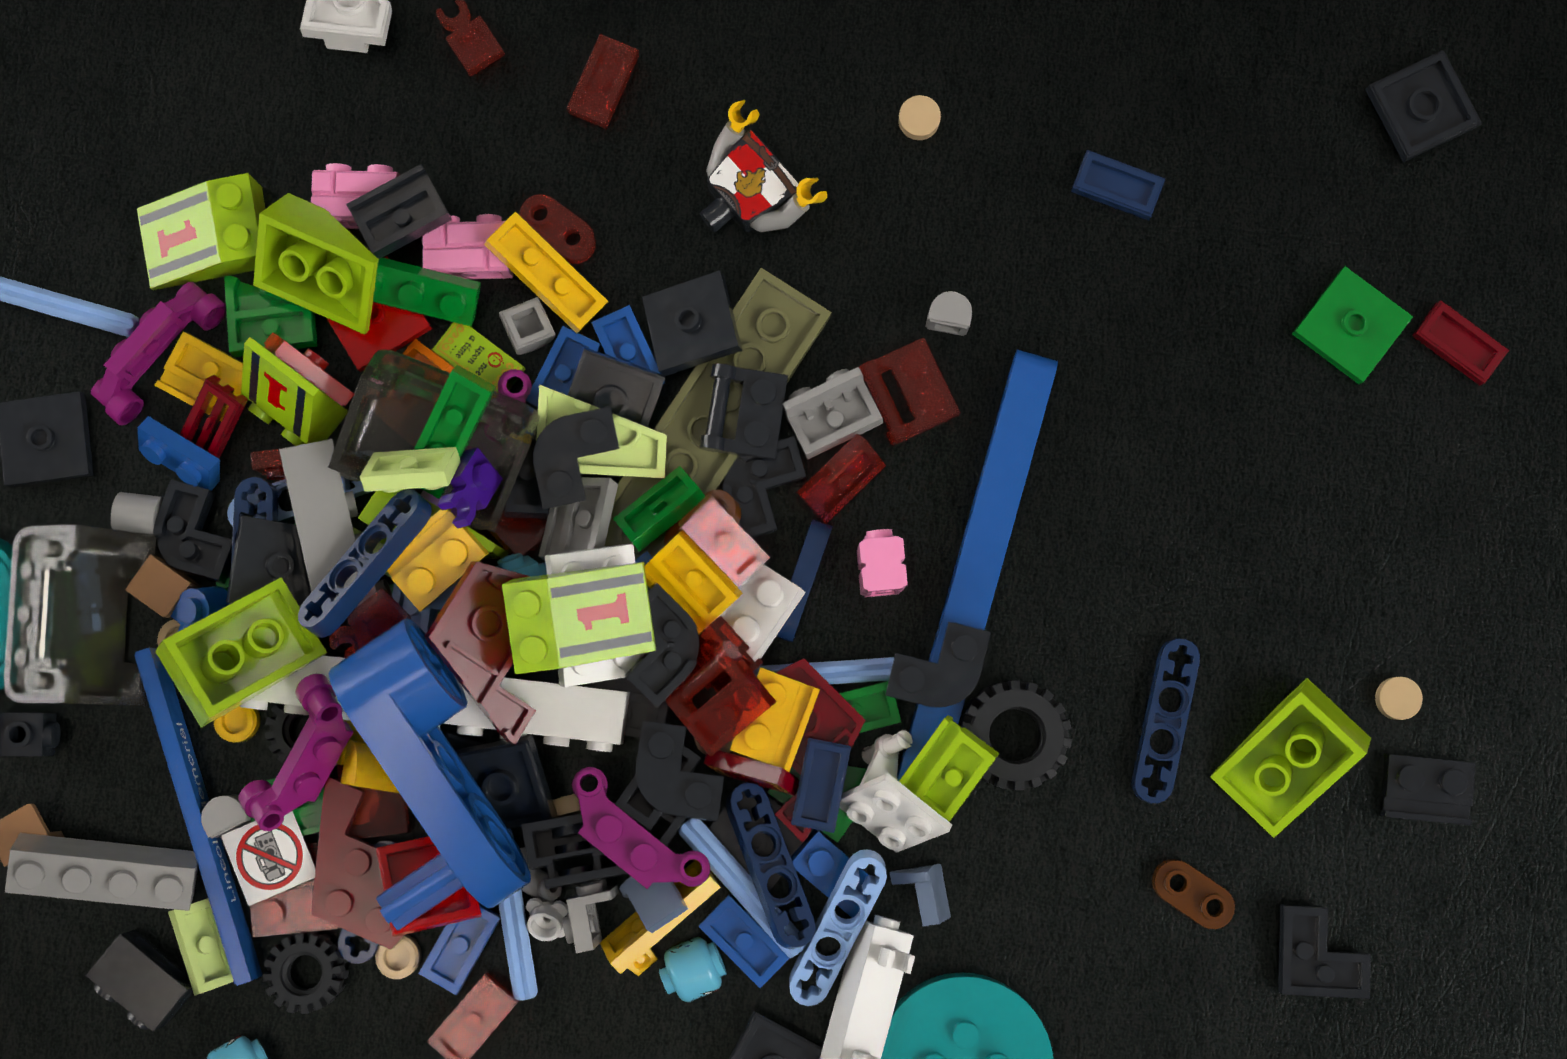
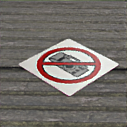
M293 811L286 814L283 823L272 831L261 830L257 822L254 821L221 836L249 906L315 878L316 868Z

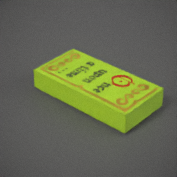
M455 322L452 323L432 349L434 353L454 368L459 365L495 385L496 389L492 396L499 400L500 396L498 393V380L500 376L511 369L523 372L526 370L524 366L472 327ZM512 378L507 382L506 387L508 391L518 380L517 378Z

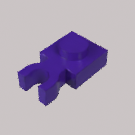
M478 447L465 450L450 482L454 489L451 493L442 496L437 504L442 511L457 508V516L452 522L457 529L471 525L475 518L476 510L487 507L503 479Z

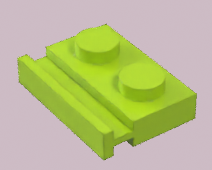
M947 715L899 782L950 822L999 756V753L968 729L960 727L953 721L951 716Z

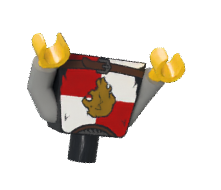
M745 100L735 102L729 108L728 117L730 121L726 123L717 138L706 169L708 190L716 200L699 214L713 232L718 231L732 218L744 232H750L753 229L759 232L787 229L809 210V204L824 202L827 199V192H818L813 197L810 189L819 180L818 178H805L799 183L752 129L745 133L744 127L755 123L759 118V112L757 109L751 111L747 120H745L740 113Z

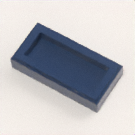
M1087 150L1071 192L1149 221L1165 178Z
M808 737L791 825L831 833L835 832L851 751L850 745Z

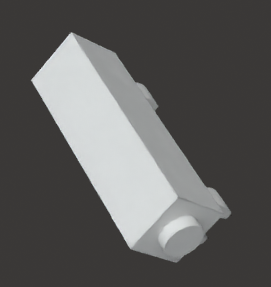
M875 915L873 922L865 921L847 956L820 1059H881L904 972L911 974L915 959L914 955L909 954L913 935L898 930L899 921Z

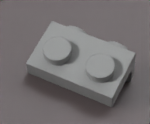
M859 367L850 371L848 369L836 371L826 379L825 383L813 389L810 387L801 388L793 392L788 397V401L782 404L786 419L807 460L883 424V418L864 383L863 374Z
M606 879L581 883V886L576 887V893L566 900L569 913L567 917H563V928L567 943L575 944L576 953L594 950L602 941L595 903L612 900L619 893L618 884L607 886Z

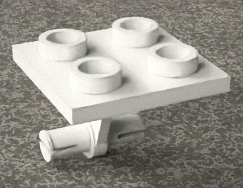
M901 730L894 735H882L875 740L873 745L863 749L862 758L869 766L860 785L842 793L839 807L847 813V816L853 822L861 824L874 834L882 845L894 850L896 853L948 833L952 827L950 822L897 781L899 751L911 747L910 744L913 742L910 733L906 730Z

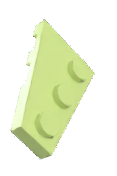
M539 385L537 438L548 424L560 417L599 408ZM613 414L620 449L578 458L581 474L665 478L667 435Z

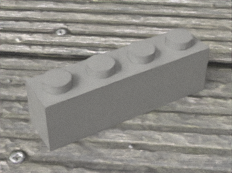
M332 439L279 449L311 592L362 534H354L351 518L358 516L353 491L344 493L341 476L349 475L343 449L335 451ZM358 572L353 573L347 579L344 588L354 581ZM375 585L347 618L371 613L370 602L378 600Z
M20 833L10 849L5 893L189 911L195 892L198 863L194 851Z

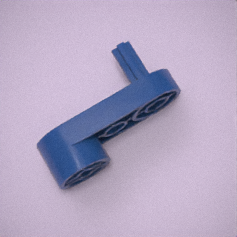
M404 618L332 667L328 673L334 693L350 721L440 852L439 855L376 897L377 902L382 908L380 910L381 914L388 924L390 922L393 924L396 930L402 929L462 887H465L480 904L486 908H493L531 881L527 862L516 841L438 727L467 707L464 690L460 682L424 638L426 633L414 621L408 618Z

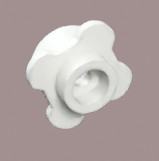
M532 898L527 902L526 910L530 913L527 929L534 938L541 941H552L557 937L565 936L563 917L568 914V907L564 902H542L538 898Z

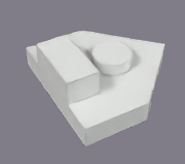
M306 0L300 30L303 37L324 39L327 49L367 53L369 44L385 46L392 15L391 4L388 0Z

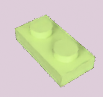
M456 447L374 452L361 473L360 480L365 492L384 491L392 493L401 489L413 488L436 490L449 486L461 461Z
M209 899L192 903L189 911H169V917L194 996L234 982Z

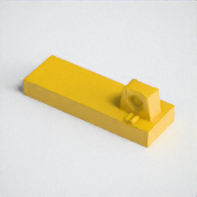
M516 212L484 244L552 311L562 318L576 334L608 302Z
M695 860L684 871L688 876L696 877L701 873V865ZM711 872L707 880L696 887H689L681 882H674L688 910L654 933L646 930L638 913L635 912L603 939L600 945L609 963L620 974L629 969L639 976L656 962L657 957L651 947L721 888Z

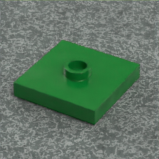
M1345 266L1292 335L1360 385L1376 367L1413 316Z

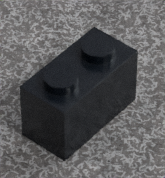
M136 930L121 933L86 975L95 983L94 990L101 997L110 1002L117 1001L129 1011L127 1013L129 1020L144 1030L150 1029L155 1031L166 1026L193 993L188 974Z

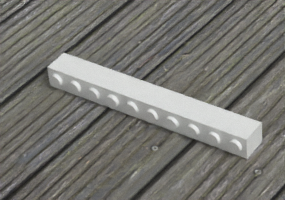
M323 655L240 707L267 710L268 702L285 704L284 713L309 715V712L303 708L296 697L297 685L302 679L311 674H323L330 681L328 674L330 669L345 658ZM504 677L500 683V687L536 710L521 736H526L527 734L543 735V744L569 747L570 739L587 741L586 749L612 752L613 744L621 745L624 743L630 692L582 686L562 687L557 683ZM462 686L467 699V707L444 722V724L457 725L456 733L464 735L483 736L484 728L496 730ZM342 708L343 720H350Z

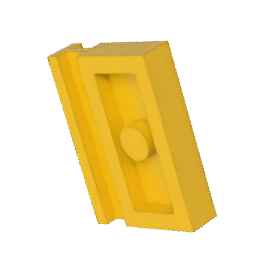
M183 331L163 368L165 371L162 377L155 383L156 387L193 406L205 379L216 375L221 379L219 382L221 386L230 385L235 389L233 394L239 396L241 395L243 362ZM213 395L205 412L210 415L218 399L215 395ZM229 405L226 406V408H225V410H224V412H223V415H222V417H221V419H220L221 422H222V420H223V418H224V416H225V413H226V411H227Z
M440 509L387 570L388 574L392 577V581L419 612L423 611L457 582L471 562H480L489 554L466 526L458 529L454 526L452 522L456 516L451 512V509L443 511Z
M684 529L645 565L647 586L650 588L655 582L658 583L690 615L697 626L698 635L743 594Z
M760 667L730 750L763 763L782 767L790 772L820 689Z

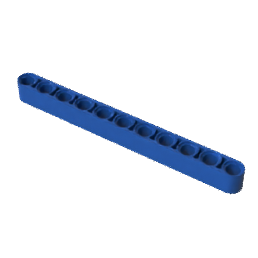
M1016 350L929 662H938L947 622L985 630L1058 365L1056 360ZM965 699L952 706L941 708L916 704L909 729L913 742L910 744L911 747L903 750L897 772V781L902 778L947 715L951 716L955 723H959Z

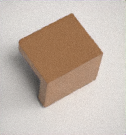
M150 554L125 590L162 617L169 618L182 592L187 589L204 586L186 573L166 563L165 559Z
M26 804L0 819V860L4 867L8 866L10 849L20 833L64 837L62 831L49 832L36 805Z

